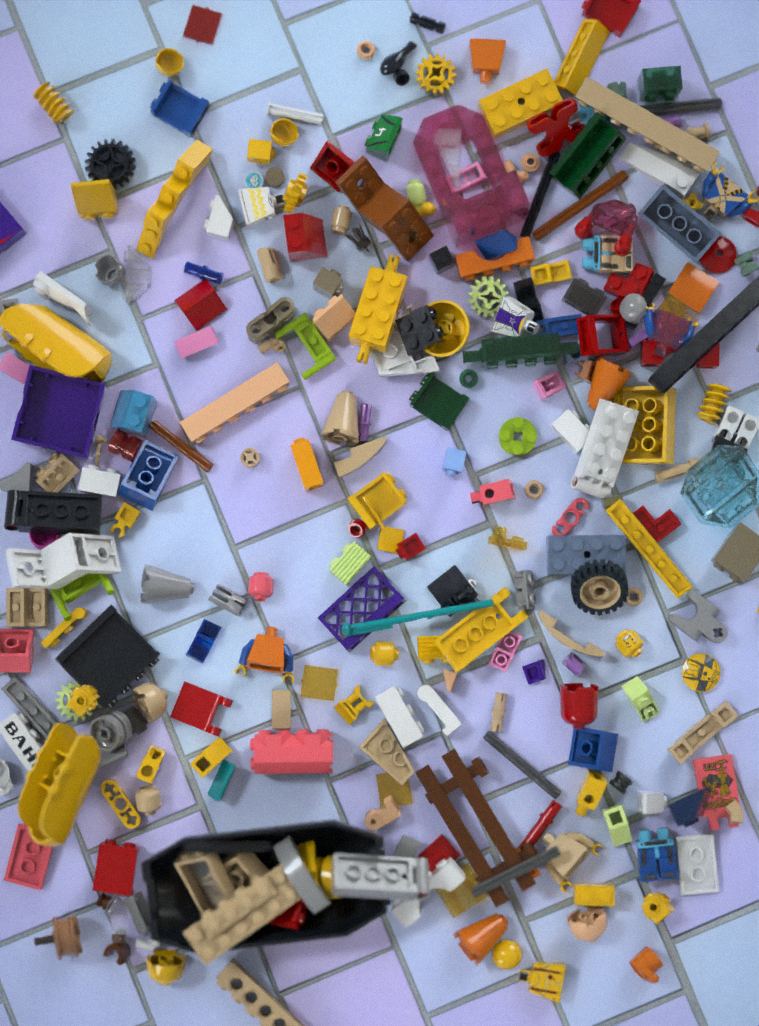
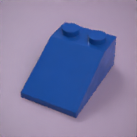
M144 440L120 484L118 495L153 511L179 455Z

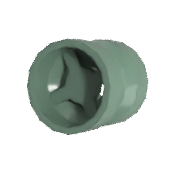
M751 251L734 260L735 264L741 269L742 277L759 269L758 264L753 260Z

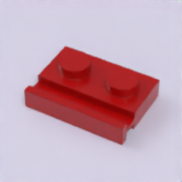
M441 834L416 858H426L428 860V869L430 872H433L437 868L436 865L442 859L447 860L451 857L455 861L461 854Z

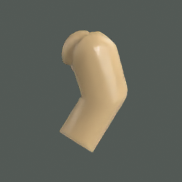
M271 337L257 346V348L263 355L270 349L283 352L286 349V344L281 339Z

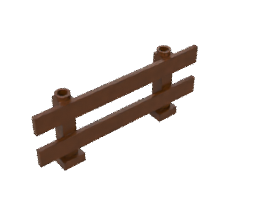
M455 748L441 756L453 775L452 778L442 784L439 783L429 764L415 772L427 792L425 794L430 804L434 803L477 875L475 879L478 884L539 854L531 840L522 845L523 850L517 852L473 778L478 775L482 778L490 773L480 756L472 760L473 765L466 768ZM458 787L462 790L504 860L493 868L489 866L447 794ZM529 871L515 878L522 891L536 884ZM501 885L487 892L496 908L510 900Z

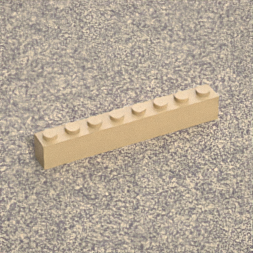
M587 76L575 96L578 99L577 103L585 108L588 105L594 108V113L598 112L602 116L607 115L611 118L610 122L619 127L623 124L628 127L626 131L635 136L639 133L644 136L643 140L651 145L655 142L661 146V151L667 154L672 152L678 155L676 157L677 160L685 164L687 161L694 164L693 168L701 173L704 170L709 172L720 152Z

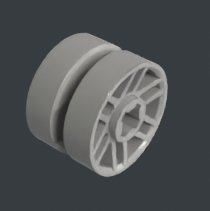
M117 710L110 711L94 719L89 728L90 736L97 741L98 747L102 751H111L127 743L133 731L129 718L123 712Z

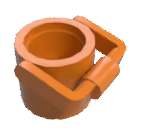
M646 946L629 961V964L633 971L644 981L656 984L660 977L655 973L663 966V963Z

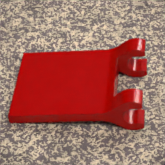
M184 681L170 717L212 735L219 736L222 729L211 725L219 704L231 707L233 700Z

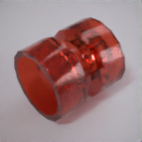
M117 429L110 440L107 451L115 455L122 454V458L133 462L143 440L135 436L129 438L128 433Z

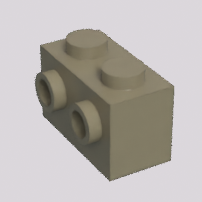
M322 267L313 281L314 290L328 299L335 295L338 297L344 291L343 280L340 277L341 274L334 269L329 271Z

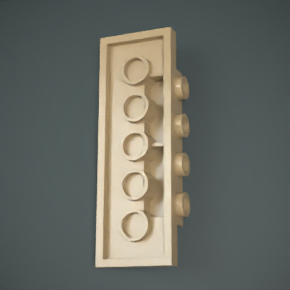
M279 864L262 877L259 874L251 879V885L246 888L244 886L238 888L233 892L235 896L229 900L227 897L217 903L218 908L213 911L208 909L200 915L202 919L183 931V934L204 965L213 961L301 899L282 868V864Z

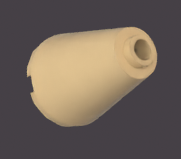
M344 390L337 394L324 424L321 436L323 440L329 443L340 445V442H346V446L356 445L359 441L356 396L351 391Z

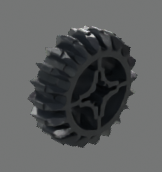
M104 139V145H101L98 141V148L96 149L94 146H91L93 153L87 152V156L91 159H85V163L88 165L85 167V170L89 172L87 174L88 178H93L92 181L109 179L115 190H117V184L123 188V181L125 180L129 183L128 176L134 177V173L130 170H136V166L133 165L136 162V159L132 157L133 151H128L129 146H123L122 141L116 144L115 139H112L109 144L108 140ZM115 151L125 157V163L116 160ZM108 152L106 157L99 158L103 153ZM110 161H113L114 165H111V167L108 168L107 164H110ZM96 166L105 169L106 178L96 172ZM116 171H122L121 174L113 178Z

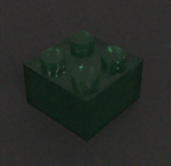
M681 66L642 69L638 78L640 102L645 101V103L650 104L655 103L656 100H664V102L675 101L683 89Z

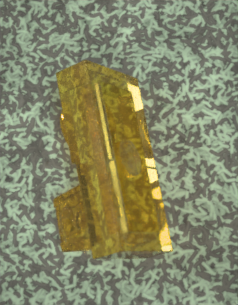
M495 526L492 536L488 537L487 544L525 551L528 542H523L524 538L512 536V539H506V528Z

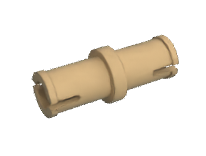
M495 692L494 708L491 709L493 715L490 731L502 732L503 719L507 712L505 711L508 694Z

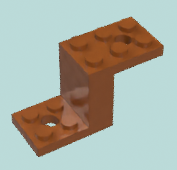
M363 155L335 182L359 215L385 234L407 262L434 236L412 203L384 183ZM360 179H363L362 183L359 186H357L358 181ZM413 232V236L409 239L408 236Z

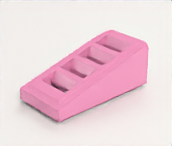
M479 161L445 178L452 195L489 180ZM475 169L478 170L480 174L479 177H476V174L474 172ZM466 173H471L472 181L469 180ZM461 175H463L466 181V184L464 185L462 184V181L459 177ZM456 178L459 184L458 188L454 189L450 181L451 179Z

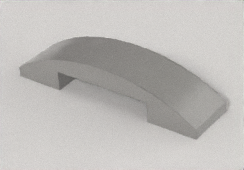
M291 836L275 845L274 850L280 864L283 865L282 868L309 909L316 914L331 904L321 886L317 885L300 857V851Z

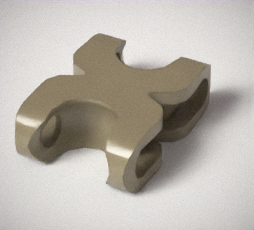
M282 297L272 304L266 312L259 314L246 326L249 340L254 344L262 343L277 329L292 320L296 313L293 300L288 297ZM284 308H289L286 312L281 311ZM257 329L261 330L257 334L253 333Z

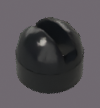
M399 69L394 73V80L397 85L404 86L409 82L410 76L404 69Z

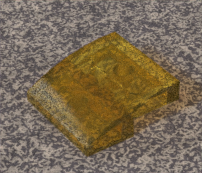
M468 863L460 867L466 874V877L455 889L449 892L445 889L435 888L453 918L488 897L487 893L478 897L473 895L471 888L478 883L475 879L477 877Z

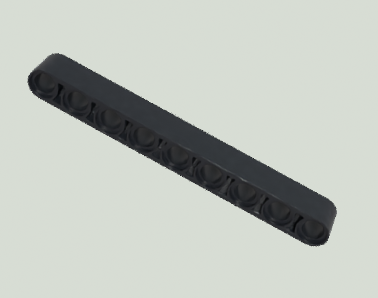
M759 276L651 375L648 382L661 394L666 393L759 306Z

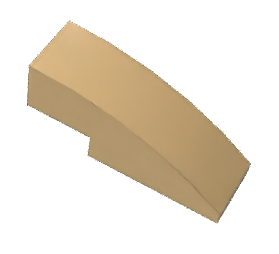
M386 436L350 448L351 457L334 462L338 477L342 478L368 463L387 442Z

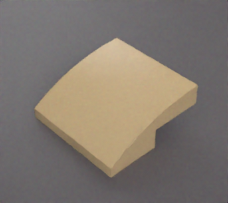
M6 588V627L48 626V589Z

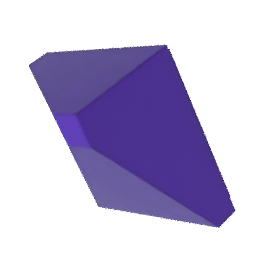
M544 659L522 666L528 685L546 679Z

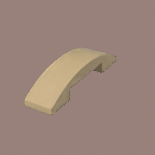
M539 610L537 613L547 631L566 647L586 655H605V652L590 642H587L583 648L553 628L557 620L542 610Z
M725 701L686 731L667 750L680 765L695 753V750L739 715Z

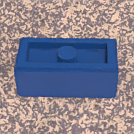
M503 230L475 241V244L482 255L489 260L516 250L517 237L509 231Z

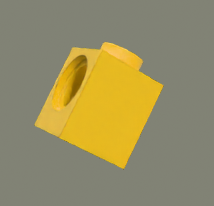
M249 139L248 162L271 165V159H275L276 148L273 147L272 141Z

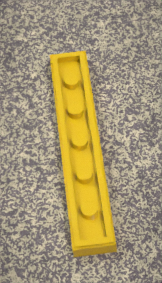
M621 498L605 510L678 599L693 588V585Z

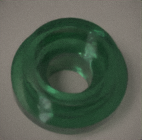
M466 369L461 372L459 382L464 388H473L478 382V375L474 370ZM471 376L472 381L466 382L465 377Z

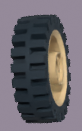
M601 559L600 563L597 560H593V564H590L588 561L585 563V567L583 565L579 566V571L575 570L574 576L572 575L571 594L575 605L577 604V607L583 609L585 613L589 611L591 615H594L595 612L598 615H602L604 611L607 615L610 614V610L613 612L617 611V606L621 608L629 594L628 580L624 570L618 564L613 565L612 561H608L606 564V561Z

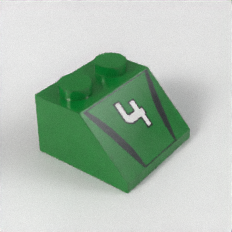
M381 114L380 119L376 118L372 126L374 132L372 136L368 135L364 145L366 146V153L387 162L402 130L403 118Z

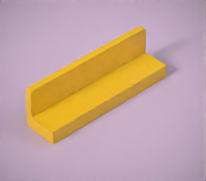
M583 19L554 80L557 89L567 90L574 97L586 76L589 77L609 35V30L598 20Z

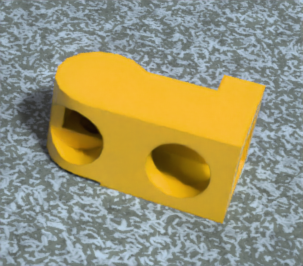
M151 745L135 777L152 785L166 751Z

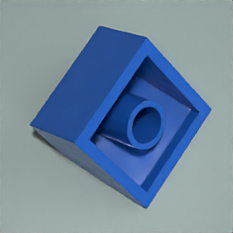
M574 728L568 764L612 772L618 734L589 728Z

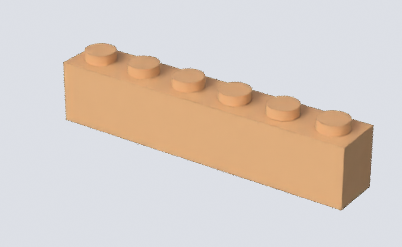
M277 362L179 423L191 442L199 444L206 440V435L211 432L216 434L221 431L224 424L236 422L240 419L239 415L242 413L248 414L255 410V405L260 402L264 404L270 401L273 394L277 392L281 394L286 391L290 381Z

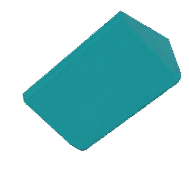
M227 760L222 761L208 791V795L216 801L222 799L236 769L235 764Z

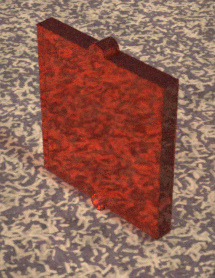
M192 5L183 37L196 40L197 43L203 42L213 45L222 13L209 10L208 7L202 8Z

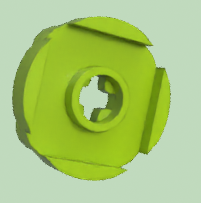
M521 417L511 418L501 426L499 444L506 453L525 455L535 446L537 439L536 429L527 419ZM514 432H516V433L521 432V433H522V436H521L522 441H519V440L514 441V440H513V438H514V434H513V433H514Z

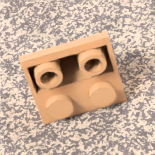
M342 294L338 297L336 295L327 302L329 305L326 308H320L313 314L314 318L312 321L314 326L328 342L346 328L355 316V311Z

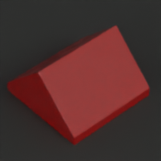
M327 140L310 169L339 192L341 189L335 182L355 162Z
M206 279L174 300L196 331L227 310L216 291Z

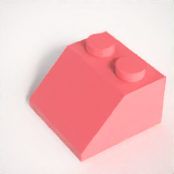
M0 629V672L31 673L34 652V629Z

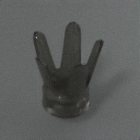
M359 224L360 229L352 228V232L357 240L349 234H346L345 237L356 245L359 252L364 249L369 252L367 247L371 244L370 239L365 236L362 226Z

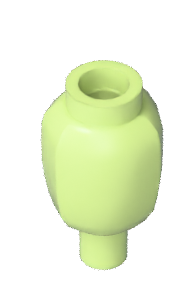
M419 179L410 180L406 189L408 199L413 206H416L417 210H420L421 205L426 200L424 185L420 183Z

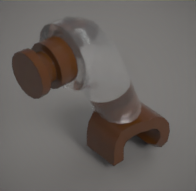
M102 893L96 905L98 907L102 906L105 914L111 920V941L113 942L107 946L103 955L106 957L112 955L115 949L118 952L117 965L121 966L127 962L131 955V948L125 942L128 925L127 906L120 897L116 895L106 897L107 895Z

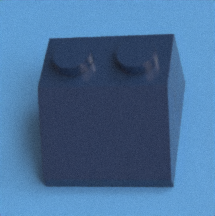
M711 786L668 805L678 827L684 825L686 828L700 821L698 817L704 814L712 791Z

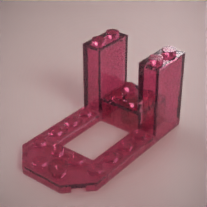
M456 105L423 118L413 141V146L455 248L526 220L530 203L515 169L508 173L506 172L482 114L461 105ZM473 141L492 189L465 199L462 191L454 194L438 154Z

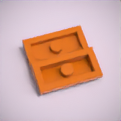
M687 262L667 294L700 314L718 286L719 281Z

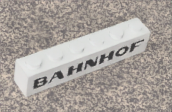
M14 712L0 722V733L26 770L31 771L37 759L36 755L43 745L38 741L40 737L37 732L28 727V720L25 715Z

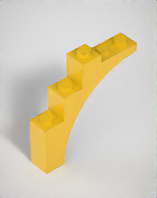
M196 140L177 160L173 174L162 185L157 201L146 213L143 222L144 228L136 251L151 259L155 257L173 215L194 180L208 164L213 148Z

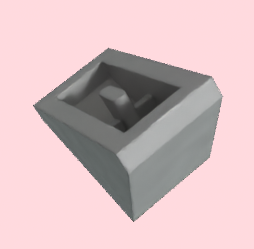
M27 462L0 486V489L4 492L9 490L32 491L34 466Z

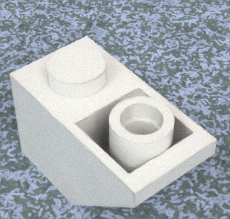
M216 195L215 200L210 202L209 211H211L210 218L205 220L204 229H206L208 236L229 241L234 221L220 196Z

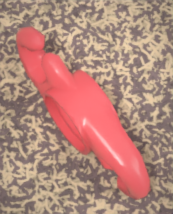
M585 498L575 499L563 512L561 518L556 521V525L563 526L564 531L558 533L556 526H552L554 536L567 535L578 523L580 517L585 514V511L578 510L577 504L581 502L584 504L585 510L589 509V503ZM566 513H574L576 516L575 522H566Z

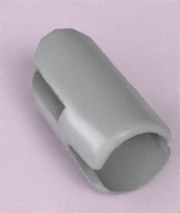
M217 584L216 589L212 592L213 596H210L208 599L236 616L241 614V609H244L247 603L245 598L220 584Z

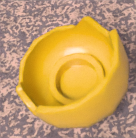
M162 49L155 58L156 68L164 76H176L184 67L183 56L175 49Z
M285 118L276 120L270 127L271 140L277 146H291L299 137L297 125Z
M502 940L495 944L492 950L493 962L496 966L505 970L517 967L523 958V950L516 941Z

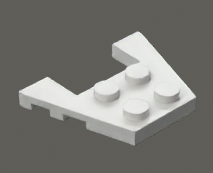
M413 305L407 306L398 315L397 319L409 315L414 310ZM395 324L387 353L371 349L370 354L380 377L440 372L433 355L418 361H414L412 356L407 355L397 324Z

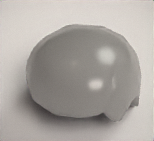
M106 254L101 256L95 263L97 268V274L95 275L102 284L110 286L121 280L124 267L114 255Z
M636 293L628 294L620 304L622 318L629 323H642L641 318L647 314V304L644 297Z

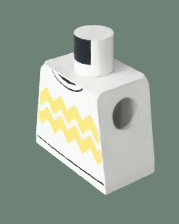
M269 187L238 189L247 228L274 218L276 216L274 207L285 205L284 200H282L283 195L271 196Z

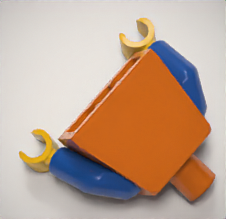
M267 627L265 635L257 634L255 639H251L242 648L239 659L240 665L235 669L236 675L239 668L244 670L243 677L247 674L248 669L283 674L285 671L282 677L283 682L285 683L286 676H291L292 683L294 682V676L291 673L293 671V655L289 646L284 644V638L277 637V628Z

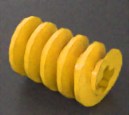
M46 82L35 90L33 97L35 100H38L40 106H43V110L52 118L53 123L60 124L66 121L74 113V110L70 109L67 111L70 106L69 103L63 105L62 103L65 101V98L58 99L60 92L53 93L56 87H48L50 82Z
M715 383L708 385L710 391H706L705 396L707 398L702 399L705 405L699 407L702 412H698L696 416L703 422L718 426L714 422L715 420H721L717 413H724L720 406L727 405L722 400L729 399V396L725 393L732 392V389Z

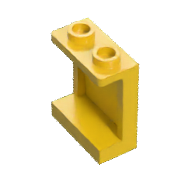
M381 473L372 482L347 498L369 530L376 527L378 522L362 499L364 496L373 507L381 522L407 504L405 500L407 495L401 488L399 490L394 485L396 480L390 473Z

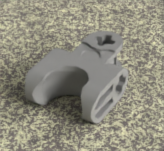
M689 590L687 598L696 608L694 617L687 620L677 614H670L668 617L669 622L696 642L701 635L713 643L724 641L728 636L727 628L715 619L720 610L696 591ZM713 629H720L719 634L721 636L714 637Z

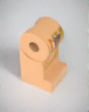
M391 795L384 798V805L377 809H371L366 813L365 825L368 829L377 830L401 816V809Z

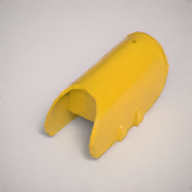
M20 304L5 309L1 314L0 326L3 328V339L5 340L4 330H6L16 339L6 342L22 354L26 361L32 362L37 367L57 371L69 377H81L96 382H103L112 364L111 352L47 306Z
M56 723L53 726L42 749H39L36 755L37 759L31 771H28L25 777L27 780L18 802V815L20 819L28 826L32 839L42 846L54 847L66 842L100 765V749L97 741L92 736L86 734L78 736L75 729L64 723Z

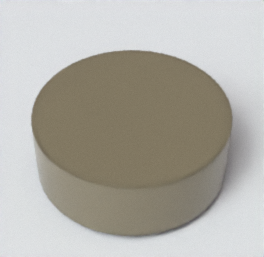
M275 167L270 168L265 175L266 183L274 188L281 186L284 182L282 170Z

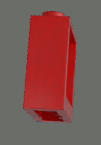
M621 314L586 315L576 319L582 357L618 356L630 352L626 323ZM595 323H609L613 349H599Z

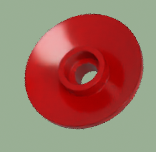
M719 236L701 257L700 263L711 273L720 274L727 272L735 264L734 260L737 258L736 248L728 238ZM720 250L722 256H717L716 251Z

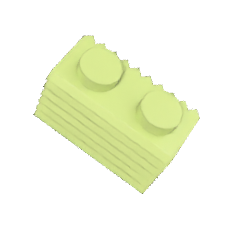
M348 542L341 550L344 554L339 559L335 557L329 564L331 567L329 571L346 586L372 557L356 542L352 544Z

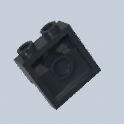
M425 305L411 311L409 315L395 320L408 356L415 355L444 342V331L440 325L438 326L436 320L438 315L432 306Z

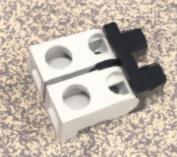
M730 405L726 406L711 441L713 442L711 453L721 456L724 448L731 450L727 460L738 463L741 457L746 455L759 428V418L748 413L744 414L743 411Z

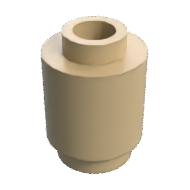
M339 205L338 208H334L331 221V231L333 233L346 235L350 228L353 213L349 210V207Z

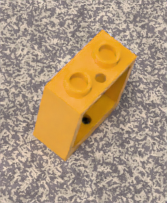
M302 437L294 440V444L290 446L306 492L323 487L324 483L309 439L305 440Z

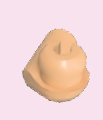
M512 160L503 163L510 180L518 183L526 182L529 177L527 171L515 170Z

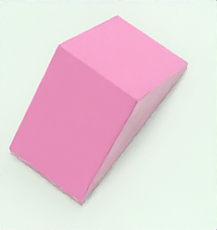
M558 370L534 381L532 384L541 402L567 387Z

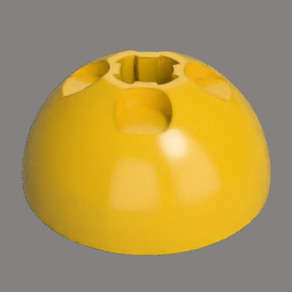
M437 300L429 303L428 305L435 308L438 318L436 320L438 326L440 325L444 331V342L424 351L437 357L451 356L460 351L469 338V318L466 312L452 301Z

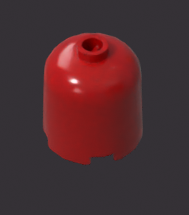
M565 683L560 685V713L564 722L573 725L575 729H584L585 725L595 721L598 712L599 686L596 684H590V687H582L583 683Z

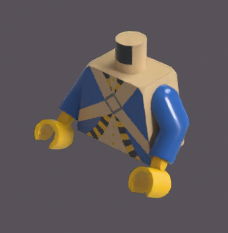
M718 160L713 163L712 170L703 182L702 196L705 198L703 204L708 207L703 216L708 221H712L716 215L722 219L726 216L732 218L741 215L754 202L759 201V197L757 199L753 198V193L757 190L750 192L748 195L725 175L720 173L724 169V164L721 169H717L715 165Z

